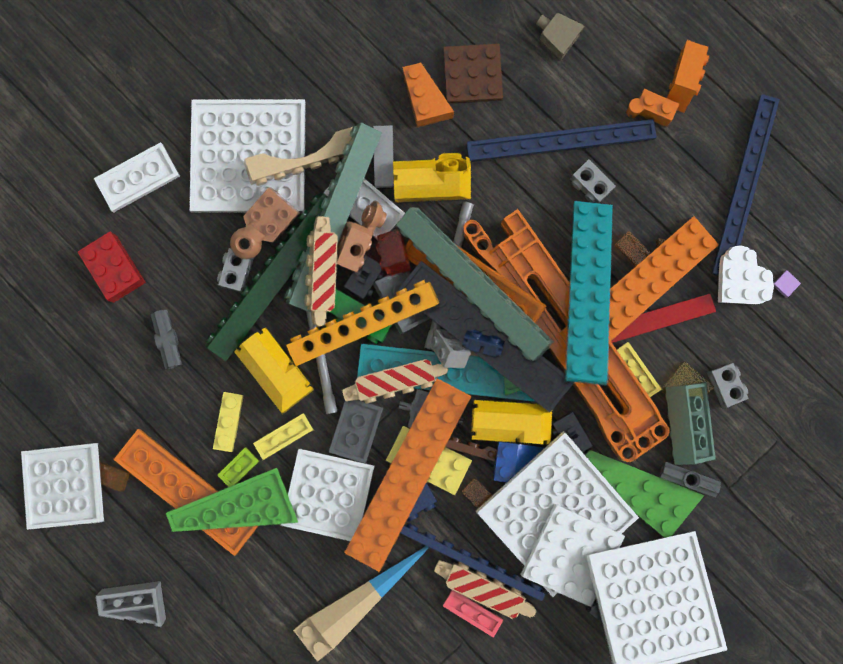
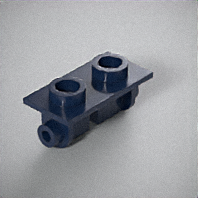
M467 330L462 346L479 352L480 347L484 346L483 354L496 357L501 356L505 341L495 335H483L478 330Z

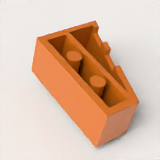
M689 40L686 41L681 50L674 71L673 81L668 88L670 92L666 97L679 103L677 111L683 113L693 96H697L700 91L701 85L698 83L703 79L705 74L703 66H706L709 56L706 55L708 51L707 46Z
M422 63L403 67V77L417 127L452 119L454 117L453 109Z

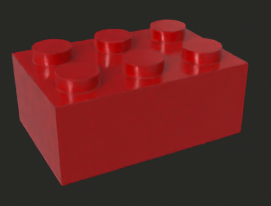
M111 231L78 251L79 256L105 298L110 302H116L146 283L117 235Z

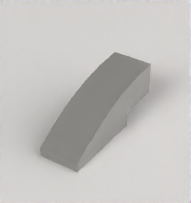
M374 126V129L382 132L374 152L375 188L394 187L393 126Z

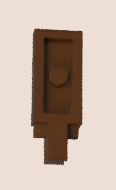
M450 437L445 446L449 449L495 461L497 450L490 446L479 449V444L468 442V445L460 443L461 439Z

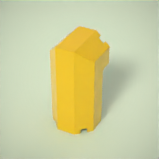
M443 153L439 155V159L436 161L434 158L432 160L393 162L395 202L471 199L470 158L468 157L465 160L459 153Z
M264 328L262 329L263 334L260 335L258 332L253 334L239 346L241 351L236 349L234 352L280 412L285 413L311 393L314 388L312 386L308 387L310 385L309 381L299 368L292 364L294 362L268 329Z
M473 401V405H477V408L472 410L471 432H475V436L471 435V439L515 442L517 438V442L543 444L544 442V444H550L552 411L549 413L539 404Z

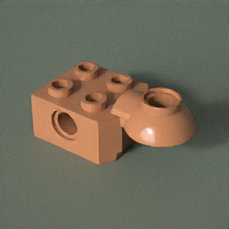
M268 187L243 216L246 227L238 229L233 233L230 240L231 250L241 259L254 258L261 250L262 241L275 242L300 212L272 187ZM243 238L248 239L250 242L248 249H244L241 246Z
M377 200L365 207L361 217L362 226L350 221L346 222L337 244L336 264L358 272V269H361L363 266V257L365 252L371 247V238L376 227L381 228L387 216Z

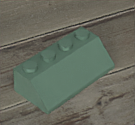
M707 383L666 387L665 396L668 404L670 437L673 446L672 456L675 465L698 464L716 459Z

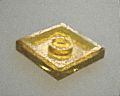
M684 361L661 387L662 390L660 392L666 395V387L706 383L708 395L714 386ZM702 387L688 389L689 396H700L703 401Z

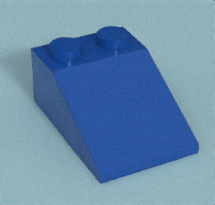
M498 441L492 480L508 482L544 448Z

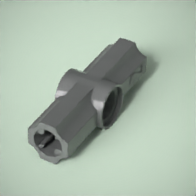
M168 310L156 311L151 314V319L156 333L154 334L155 343L161 352L164 367L166 370L182 365L177 347L179 342L177 334L172 328Z
M664 462L660 470L659 478L716 498L721 488L720 481L668 462ZM691 474L694 481L691 485H688L686 478Z

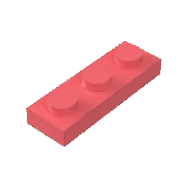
M451 590L443 604V607L492 637L495 636L503 622V619L454 590Z

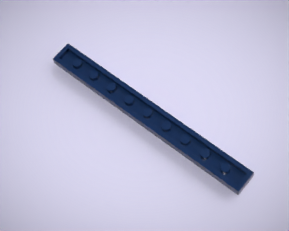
M763 94L759 96L711 274L719 276L721 256L730 247L741 245L780 99Z
M654 119L470 141L467 142V151L470 162L655 140L657 137Z
M411 523L404 524L400 532L401 534L543 601L545 593L540 585L533 582L529 585L524 582L523 577L517 574L511 576L506 573V569L498 565L495 568L488 565L489 561L484 558L478 557V559L471 557L472 553L461 548L460 551L454 549V544L446 540L440 542L435 539V535L427 531L423 534L417 531L418 527Z

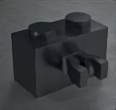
M367 255L363 257L364 264L361 269H358V272L354 271L344 286L346 290L364 301L366 298L370 299L375 291L373 283L382 279L386 274L383 272L385 270L384 266Z
M573 412L551 423L553 427L551 432L555 438L562 432H565L581 452L592 447L590 440Z

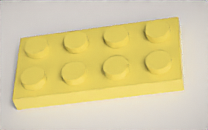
M402 427L386 461L393 462L410 430L409 428ZM445 447L428 482L455 495L472 460Z

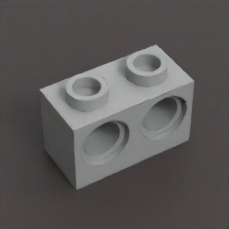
M590 160L585 162L571 177L572 185L577 190L581 189L586 194L585 198L590 203H600L616 187ZM580 174H587L589 176V180H582ZM594 187H600L603 194H596Z
M229 248L228 253L225 252L222 263L224 267L222 271H219L217 282H219L218 285L222 288L241 293L246 287L254 258L242 259L240 265L234 266L233 260L237 256ZM235 275V283L228 284V277Z
M435 329L434 335L430 339V346L443 367L465 368L471 353L470 350L462 346L463 343L445 329Z
M733 363L707 372L722 408H727L749 399L747 396L748 389L744 383L742 384L739 377L741 376L740 371ZM723 371L729 374L727 381L722 378ZM731 389H734L737 393L735 399L730 397Z

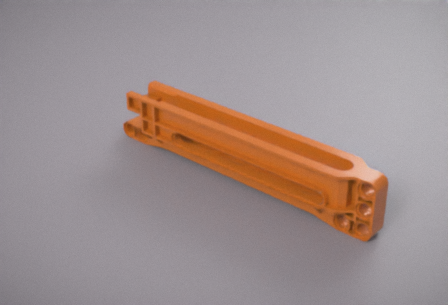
M517 209L502 220L501 227L508 238L494 248L481 225L475 220L467 221L463 227V235L476 255L488 267L539 300L527 282V279L533 280L567 327L570 283L520 211ZM469 226H473L477 232L469 234L466 229ZM479 242H485L488 248L486 250H480L477 244ZM545 308L536 324L554 341L548 350L566 374L567 341L560 334V328ZM609 342L608 382L606 385L623 409L622 414L618 413L599 384L574 382L573 386L593 413L604 439L617 458L623 462H632L663 441L669 435V428L654 402L612 342ZM656 426L662 428V434L659 437L654 432ZM615 431L620 435V439L616 443L611 439V434ZM642 436L647 440V444L643 448L638 444ZM625 448H629L631 451V455L627 459L622 455Z

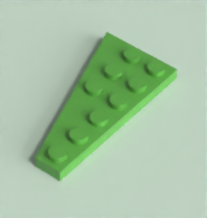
M588 450L585 454L588 460L634 513L664 538L671 537L704 497L700 493L592 450Z
M278 468L166 513L173 532L299 523Z

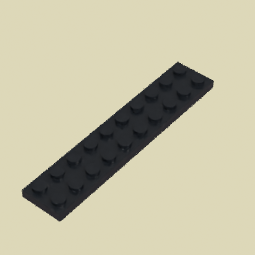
M420 261L397 292L407 288V291L415 288L414 284L423 280L425 283L431 282L439 304L422 312L462 343L467 330H478L483 335H495L504 340L505 343L501 356L493 357L483 354L484 346L480 347L479 352H473L550 413L574 382L565 381L566 374L543 356L534 361L527 359L518 346L510 343L508 336L504 332H500L495 328L494 322L490 318H486L481 314V309L476 304L470 303L466 298L467 296ZM413 293L410 297L411 302L419 304L420 296Z

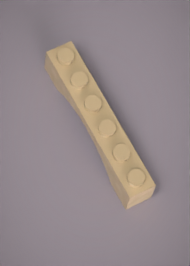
M353 127L335 132L331 140L323 148L306 157L281 159L262 153L245 158L244 166L251 185L256 184L260 186L273 178L280 180L285 178L286 174L293 173V175L304 172L306 168L317 169L323 163L329 162V164H334L340 161V158L344 157L342 152L345 145L349 144L352 138L349 135Z

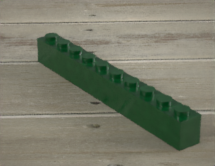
M316 194L311 199L309 209L302 211L298 217L299 222L296 226L292 225L286 233L288 235L284 241L281 240L275 247L277 250L273 256L270 255L265 260L263 270L256 272L252 278L253 283L250 287L246 286L240 294L242 296L238 303L235 301L231 305L229 315L219 321L217 331L215 333L211 332L205 340L207 342L205 345L207 349L224 361H227L300 264V256L303 251L306 252L307 237L310 235V231H314L315 219L318 215H321L323 210L321 204L324 198H327L325 194Z

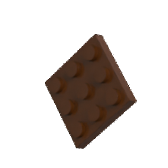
M500 44L444 47L446 98L448 103L503 100Z

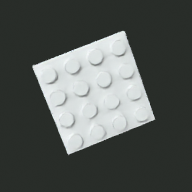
M98 443L21 452L27 530L104 521Z
M298 449L288 496L299 523L281 524V526L351 541L363 518L374 465Z
M554 504L521 575L591 607L596 598V593L586 556L620 548L625 536L558 504Z

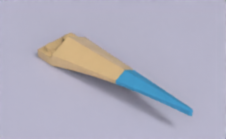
M425 546L352 592L311 615L293 629L317 662L341 642L428 550V546Z

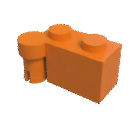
M644 89L639 99L635 98L629 103L627 115L628 117L632 115L631 118H635L640 114L642 117L649 120L654 119V122L667 127L673 120L679 103Z

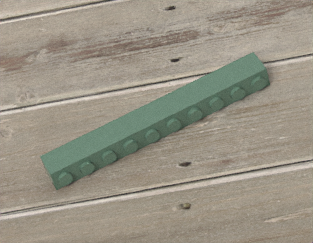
M359 123L351 129L349 136L352 138L350 143L346 144L342 154L344 158L336 167L335 172L337 175L335 180L332 179L329 184V195L327 198H324L321 204L323 209L321 215L317 216L329 217L331 232L338 236L337 244L382 132L363 123ZM307 247L306 252L303 251L300 256L299 262H301L299 270L296 269L293 274L292 280L294 282L292 287L287 289L285 298L287 299L286 303L311 312L305 306V295L308 294V286L305 284L306 275H309L306 258L307 255H310V247Z
M409 208L396 224L400 228V233L406 238H410L414 242L413 246L419 251H423L427 255V260L432 264H436L440 268V273L447 278L449 277L454 282V287L459 291H463L467 295V300L474 305L476 304L481 309V314L486 318H490L494 322L495 328L500 332H504L508 336L510 343L518 346L527 359L532 361L539 359L554 341L419 208Z

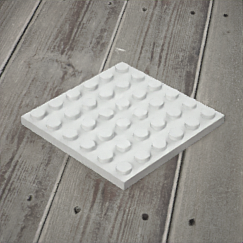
M192 100L190 212H247L268 187H272L299 212L305 210V169L300 174H286V177L283 179L275 180L273 178L267 180L266 184L257 186L256 184L251 185L244 166L245 158L262 153L281 159L305 157V100Z
M565 432L558 435L476 510L479 516L524 566L554 504H558L621 534L639 518ZM543 586L552 597H554L558 593L552 589Z
M695 531L586 556L613 664H675L727 650Z

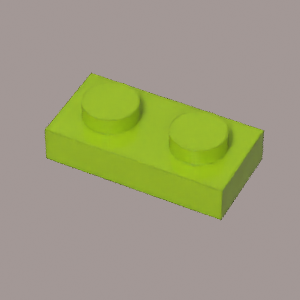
M245 447L218 476L228 487L236 485L259 460Z

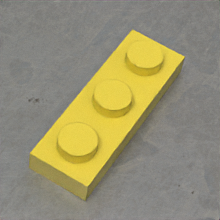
M629 342L617 349L649 397L662 390Z
M223 392L213 449L233 452L244 395Z
M303 413L253 444L261 458L265 460L314 429Z

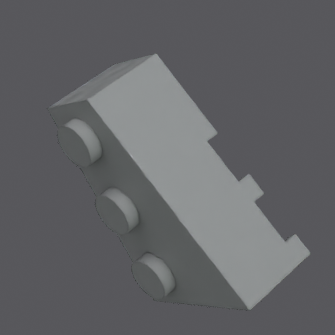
M160 581L105 588L96 595L99 616L120 620L129 619L137 623L155 624V626L159 627L166 620Z

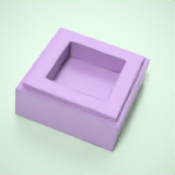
M786 270L773 284L787 298L801 283Z

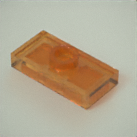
M630 231L615 244L634 266H637L650 254Z
M99 461L101 484L124 492L130 473Z
M476 478L461 491L478 509L493 496Z

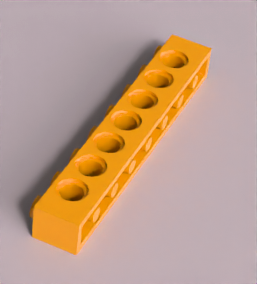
M423 280L414 284L415 288L407 291V288L396 292L397 296L392 299L387 296L378 300L379 304L374 307L368 304L360 308L361 312L354 315V312H350L344 315V320L340 322L334 319L325 323L326 328L319 330L316 327L307 331L309 335L302 338L301 335L291 338V343L286 346L295 366L439 304L431 282L425 283ZM413 293L420 296L419 304L411 302L410 297ZM395 301L402 304L401 312L394 311L393 303ZM377 309L384 312L383 320L376 318L375 312ZM359 317L366 319L367 324L365 327L358 325ZM341 325H346L349 328L348 335H343L340 332ZM324 333L330 334V343L323 340ZM307 340L313 343V350L306 348L305 343Z

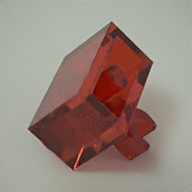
M396 229L377 235L378 243L376 244V249L382 258L379 260L382 271L385 270L390 277L411 270L404 238L400 230Z

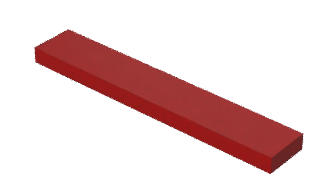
M711 294L641 314L611 342H618L714 313L716 310Z

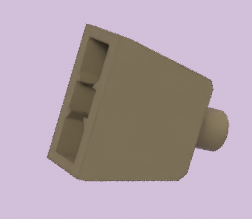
M557 13L552 20L542 15L536 25L544 30L540 40L560 60L563 59L584 29V25L560 13Z

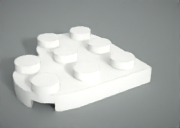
M744 246L730 247L720 258L718 302L760 304L772 298L774 287L773 274L770 270L757 266L756 252Z

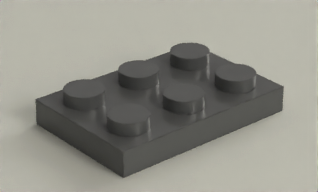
M404 267L374 282L373 286L381 299L387 296L392 299L397 296V290L410 273L407 267ZM395 301L393 303L394 311L401 312L402 304ZM421 311L394 324L399 333L402 334L431 318Z
M359 400L345 401L329 452L366 464L383 408L369 403L365 404V402Z

